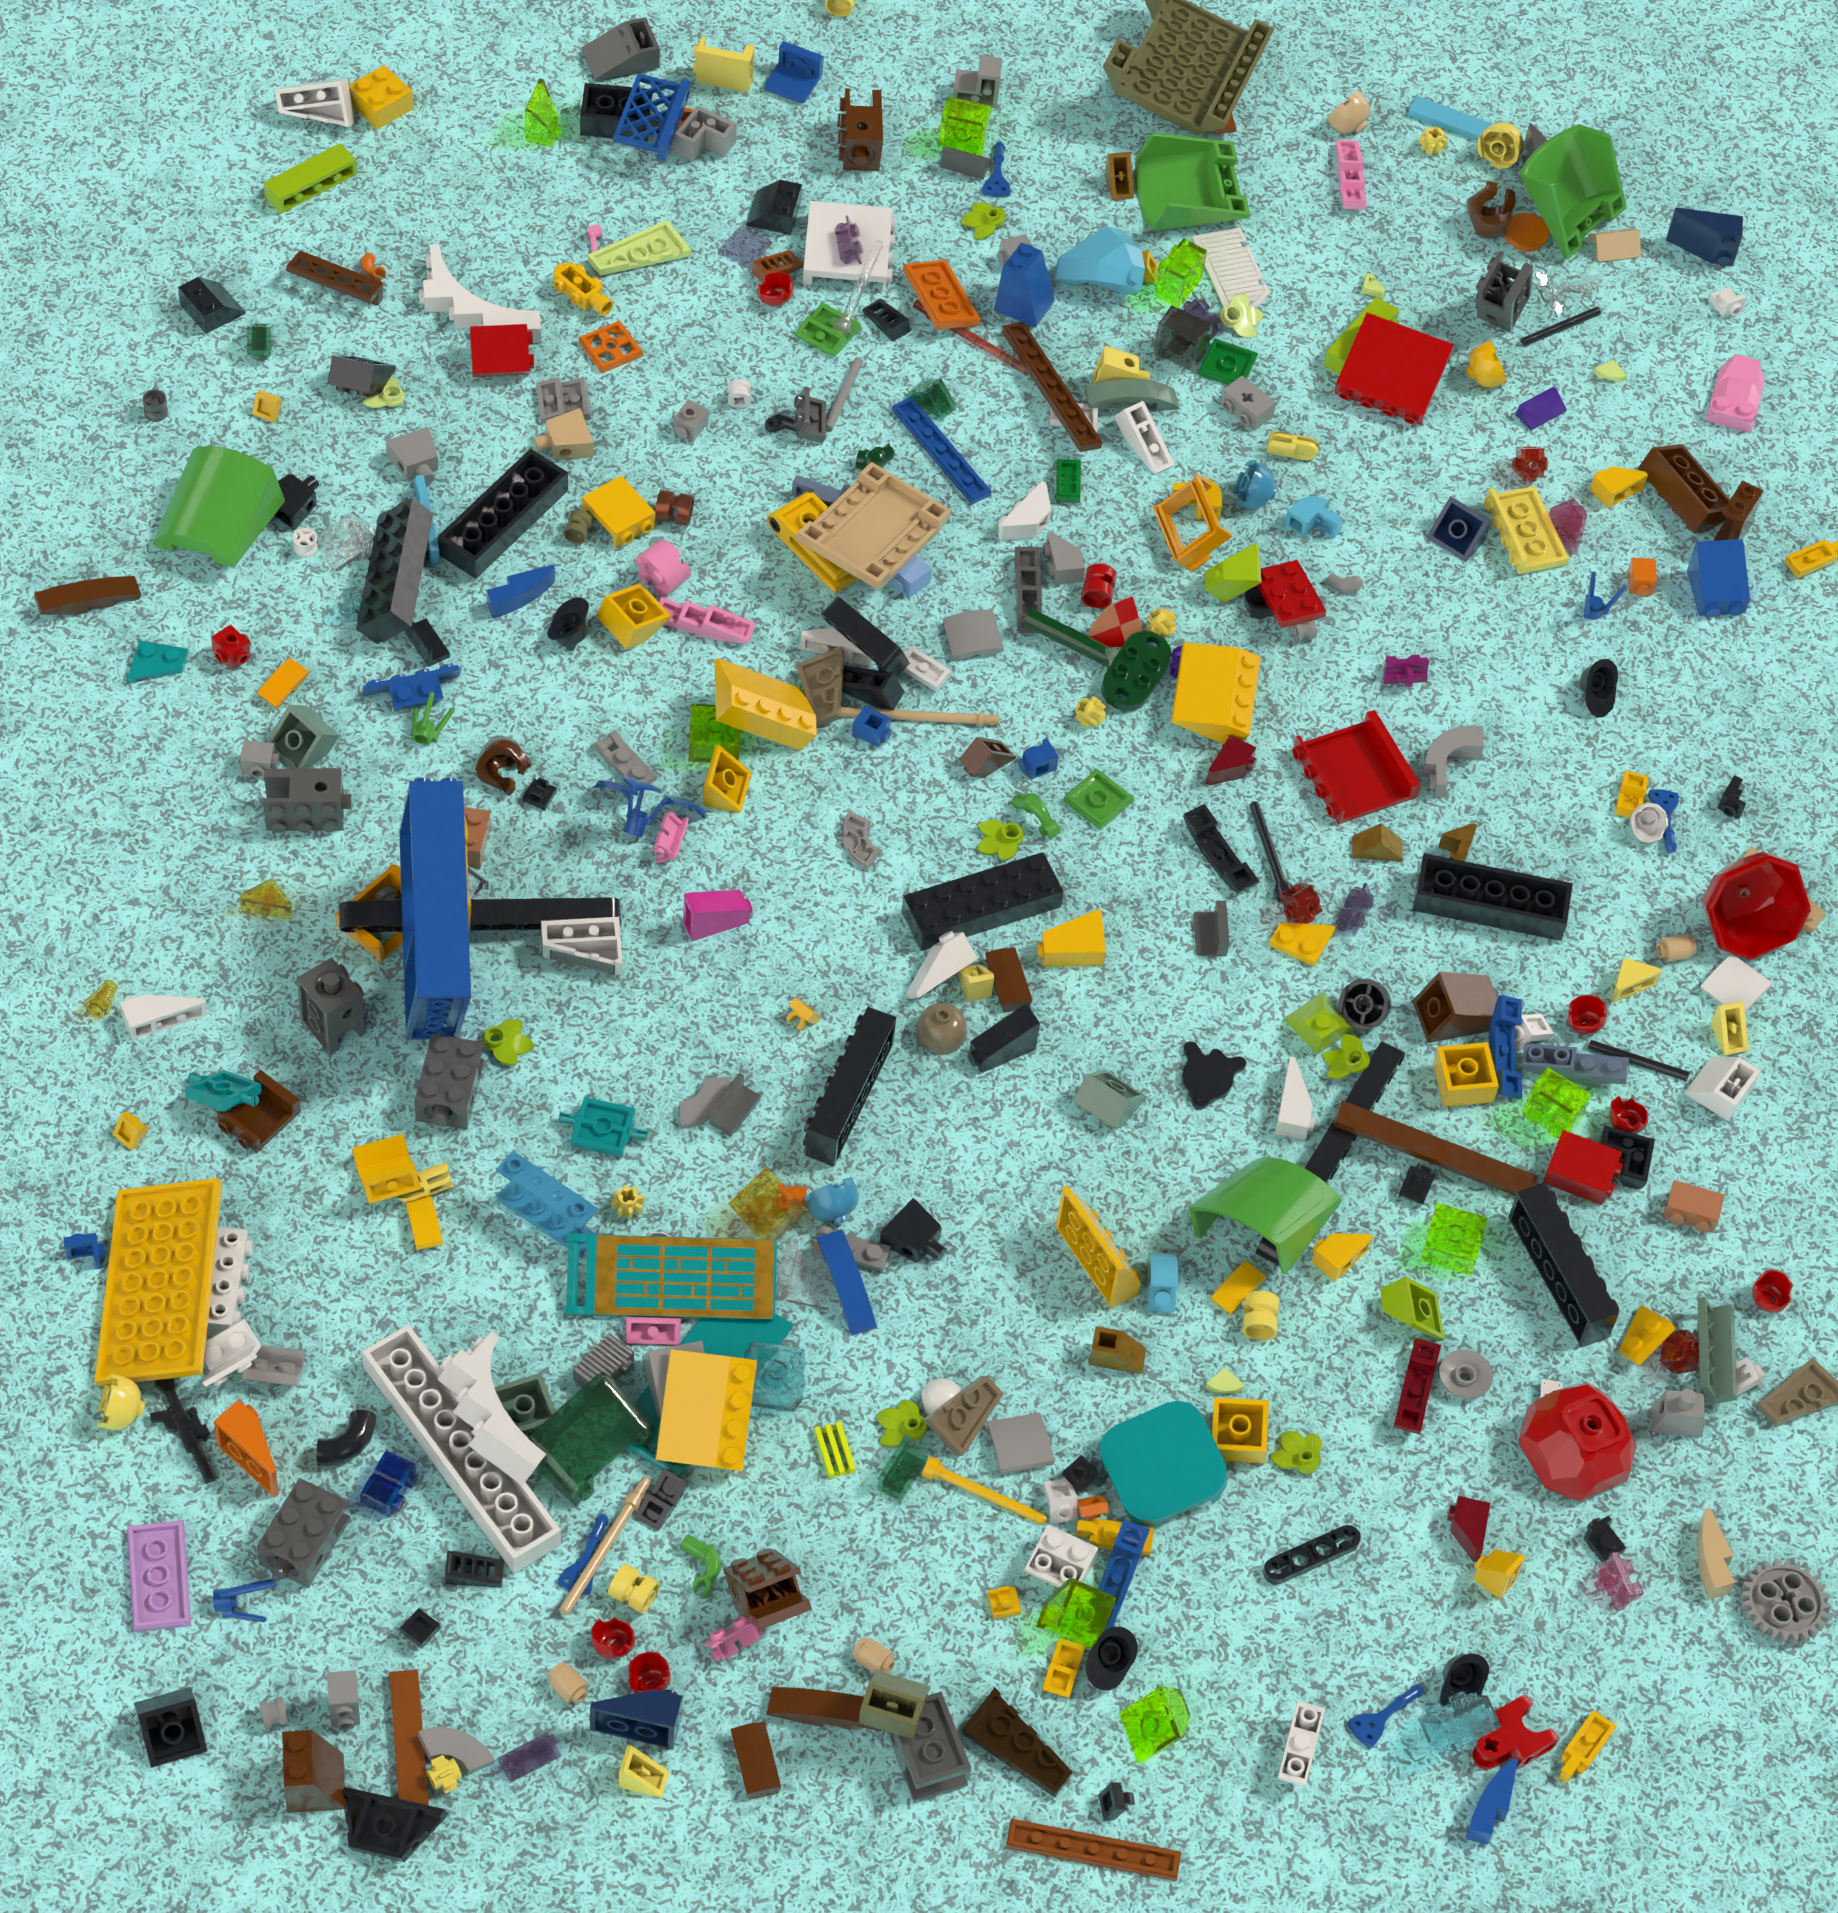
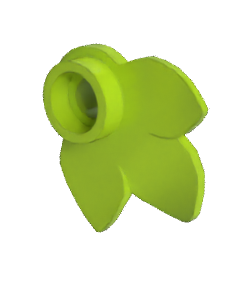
M978 202L971 205L972 211L962 217L960 224L975 228L974 238L975 240H981L991 236L996 228L1004 224L1006 214L1001 207H992L986 202Z
M988 820L978 824V828L986 836L978 845L977 850L984 855L998 854L1001 861L1009 860L1016 855L1017 846L1024 839V832L1018 824H1004L999 820Z
M505 1020L499 1026L488 1028L482 1035L484 1047L489 1051H493L497 1061L509 1066L516 1065L517 1055L530 1052L534 1048V1043L520 1033L523 1027V1022L520 1020ZM498 1038L500 1041L493 1042L491 1039Z
M1344 1034L1341 1042L1342 1048L1323 1053L1326 1063L1331 1067L1326 1074L1327 1077L1342 1079L1350 1073H1359L1368 1067L1370 1057L1363 1050V1043L1358 1037Z
M901 1400L898 1409L885 1408L876 1415L878 1422L886 1429L879 1440V1443L884 1446L898 1447L908 1440H920L925 1436L928 1425L923 1420L925 1418L919 1413V1407L909 1400Z
M1286 1431L1281 1435L1282 1449L1270 1454V1459L1283 1469L1297 1468L1303 1474H1312L1320 1466L1321 1457L1319 1453L1323 1448L1320 1437L1315 1433H1311L1304 1438L1296 1431Z

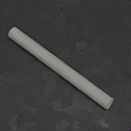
M859 357L854 358L828 415L826 430H833L863 364V360Z

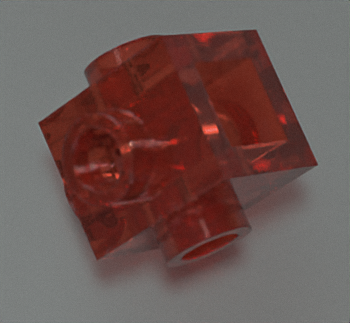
M1540 446L1516 447V457L1512 459V470L1516 476L1522 477V481H1537V477H1544V471H1547L1548 467L1547 457H1544L1545 448Z
M1296 883L1279 894L1284 906L1283 912L1291 922L1308 924L1315 920V916L1323 911L1320 906V898L1311 884Z
M1688 1330L1672 1332L1663 1341L1659 1361L1673 1374L1697 1371L1699 1340Z

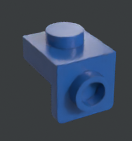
M77 1233L70 1237H63L67 1259L94 1256L95 1268L101 1269L100 1259H105L103 1242L98 1243L96 1233Z

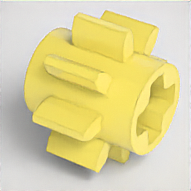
M1438 127L1426 128L1424 134H1421L1419 143L1422 144L1421 150H1425L1430 155L1441 154L1443 148H1446L1448 139L1445 138L1446 132H1443Z
M1157 608L1149 614L1147 620L1150 624L1146 628L1148 631L1166 638L1176 630L1174 621L1177 617L1171 610L1168 611L1167 608L1164 610Z
M1094 696L1090 700L1084 698L1076 706L1075 711L1078 715L1075 719L1080 721L1086 728H1089L1091 724L1098 726L1105 719L1106 713L1104 709L1106 706Z
M624 1185L619 1192L614 1191L615 1200L611 1201V1208L614 1210L618 1209L619 1218L626 1216L632 1220L634 1214H642V1205L644 1204L645 1197L644 1195L638 1196V1187L632 1188Z
M442 1755L431 1760V1769L426 1770L433 1789L438 1790L441 1788L445 1794L457 1789V1780L461 1779L462 1775L454 1758L447 1760Z

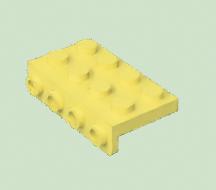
M1535 486L1503 493H1497L1495 488L1488 489L1487 496L1484 498L1485 509L1490 511L1493 526L1495 529H1498L1501 535V543L1504 548H1507L1510 563L1512 566H1515L1518 574L1568 565L1569 557Z

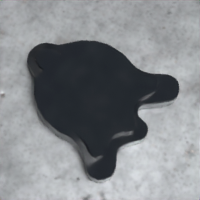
M1190 1041L1184 1044L1183 1052L1187 1063L1183 1068L1182 1085L1188 1091L1192 1106L1202 1110L1209 1104L1214 1103L1216 1099L1223 1096L1225 1098L1230 1093L1234 1077L1246 1068L1247 1062L1240 1056L1228 1058L1219 1049H1212L1209 1055H1204L1195 1042Z

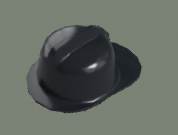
M576 597L564 602L554 614L547 632L548 638L556 640L561 646L566 647L569 651H573L576 645L587 636L585 623L589 610L587 600Z
M1609 659L1596 661L1593 665L1587 667L1580 677V687L1585 694V703L1590 713L1596 717H1605L1613 709L1615 703L1618 670L1614 662Z
M1114 1626L1106 1629L1094 1641L1086 1660L1085 1671L1088 1680L1099 1690L1110 1691L1117 1688L1137 1657L1138 1644L1130 1630Z
M1461 1653L1448 1660L1444 1666V1683L1441 1689L1440 1702L1445 1713L1451 1717L1460 1718L1472 1712L1480 1700L1489 1675V1664L1481 1655Z

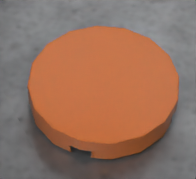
M1519 213L1511 216L1503 235L1506 242L1514 245L1515 249L1531 252L1545 246L1544 244L1547 243L1549 237V229L1542 218L1534 214Z

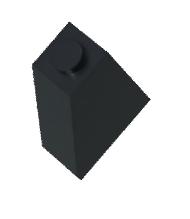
M1028 1004L1022 1005L971 1040L968 1059L973 1067L977 1066L980 1072L984 1073L1036 1050L1040 1022Z

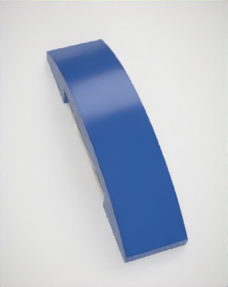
M1499 995L1494 1007L1489 1033V1049L1499 1085L1497 1092L1500 1096L1520 1100L1522 1099V1074L1515 1072V1026L1522 1024V999Z
M837 1230L817 1237L818 1245L831 1274L851 1336L876 1329L877 1324L871 1304L843 1230Z
M1123 1520L1114 1543L1113 1551L1084 1624L1103 1631L1114 1627L1150 1529Z

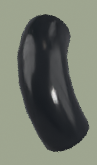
M368 1410L352 1411L349 1414L347 1428L342 1434L333 1438H318L316 1450L317 1466L343 1464L360 1455L371 1442L376 1426V1415Z

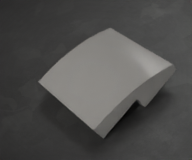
M559 377L536 383L542 423H545L548 419L580 408L585 420L592 419L587 382L584 377L561 383Z
M993 610L969 611L943 618L954 661H960L979 654L980 658H985L1004 651Z
M1040 1412L987 1422V1430L994 1447L995 1460L1001 1474L1054 1464L1050 1441Z

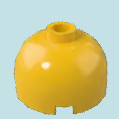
M1491 340L1479 344L1470 352L1468 357L1469 366L1465 367L1470 380L1475 379L1480 386L1485 388H1493L1507 383L1502 364L1496 355L1497 352Z

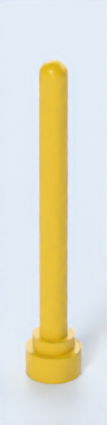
M932 1456L929 1457L923 1469L922 1477L931 1481L932 1479L938 1480L940 1478L1036 1523H1046L1047 1516L951 1472L944 1468L945 1465L940 1463L941 1460Z

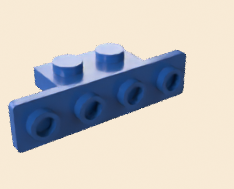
M448 663L432 671L421 669L409 676H405V674L394 675L390 680L386 681L374 679L368 681L363 686L362 694L363 697L389 692L394 711L427 704L430 692H434L433 703L443 701L444 697L439 680L460 676L461 666H454V664Z

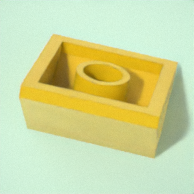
M716 745L704 783L703 805L740 813L752 772L720 745Z

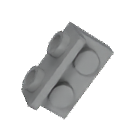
M261 1345L256 1353L257 1358L251 1361L252 1365L245 1369L242 1374V1379L297 1386L303 1374L305 1352L298 1349Z

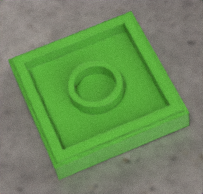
M1096 769L1064 796L1063 801L1099 830H1102L1134 801V797L1100 770Z

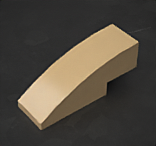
M1707 1508L1700 1519L1697 1554L1704 1587L1709 1599L1730 1594L1735 1581L1728 1569L1733 1553L1711 1508Z

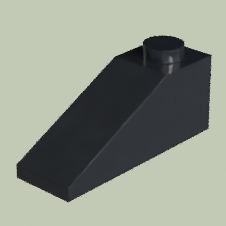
M844 665L843 693L875 708L895 709L905 691L893 672Z

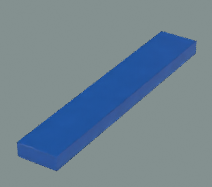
M912 396L892 406V411L971 505L991 496L992 491Z

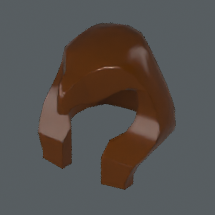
M1492 181L1486 182L1484 189L1466 200L1468 214L1474 231L1480 238L1494 239L1505 232L1516 203L1515 192L1510 188L1505 189V202L1498 207L1483 206L1497 194V183Z
M495 736L483 745L476 764V773L480 781L501 789L505 795L511 796L516 789L515 781L510 777L500 776L498 769L502 767H517L518 774L524 775L526 768H530L532 765L529 757L524 754L516 740L506 736Z

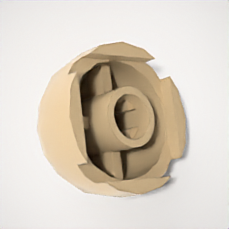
M1358 90L1351 94L1347 101L1338 105L1327 117V123L1341 134H1350L1354 131L1360 133L1368 125L1366 120L1370 116L1369 102Z

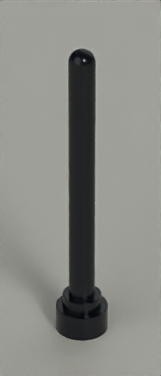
M1252 801L1250 803V810L1276 882L1274 889L1277 902L1291 901L1296 896L1294 887L1289 881L1285 880L1260 805L1257 801Z

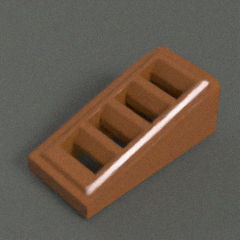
M790 250L759 258L752 262V273L761 283H763L764 276L767 274L782 272L789 275L803 268V264ZM789 258L793 263L789 264L786 259Z

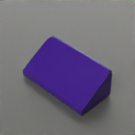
M1551 387L1520 404L1516 416L1532 431L1567 412V409L1557 389Z

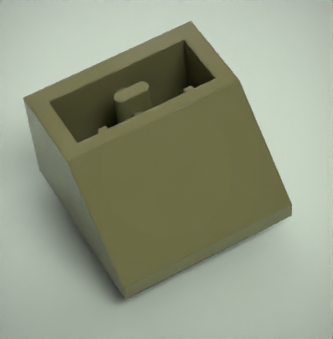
M875 1670L860 1709L859 1723L914 1739L931 1686Z

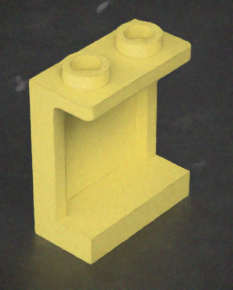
M702 36L700 43L695 44L693 57H696L693 65L696 82L748 93L754 74L755 46L746 44L742 54L706 46V37Z

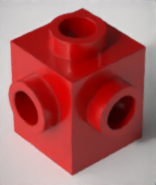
M231 624L211 637L212 652L219 663L225 664L230 670L238 665H243L251 658V642L244 633L240 634Z

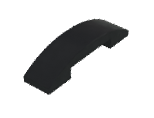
M1205 804L1184 813V820L1196 845L1228 887L1239 894L1259 884L1258 878L1248 864L1240 862L1217 829L1218 822Z

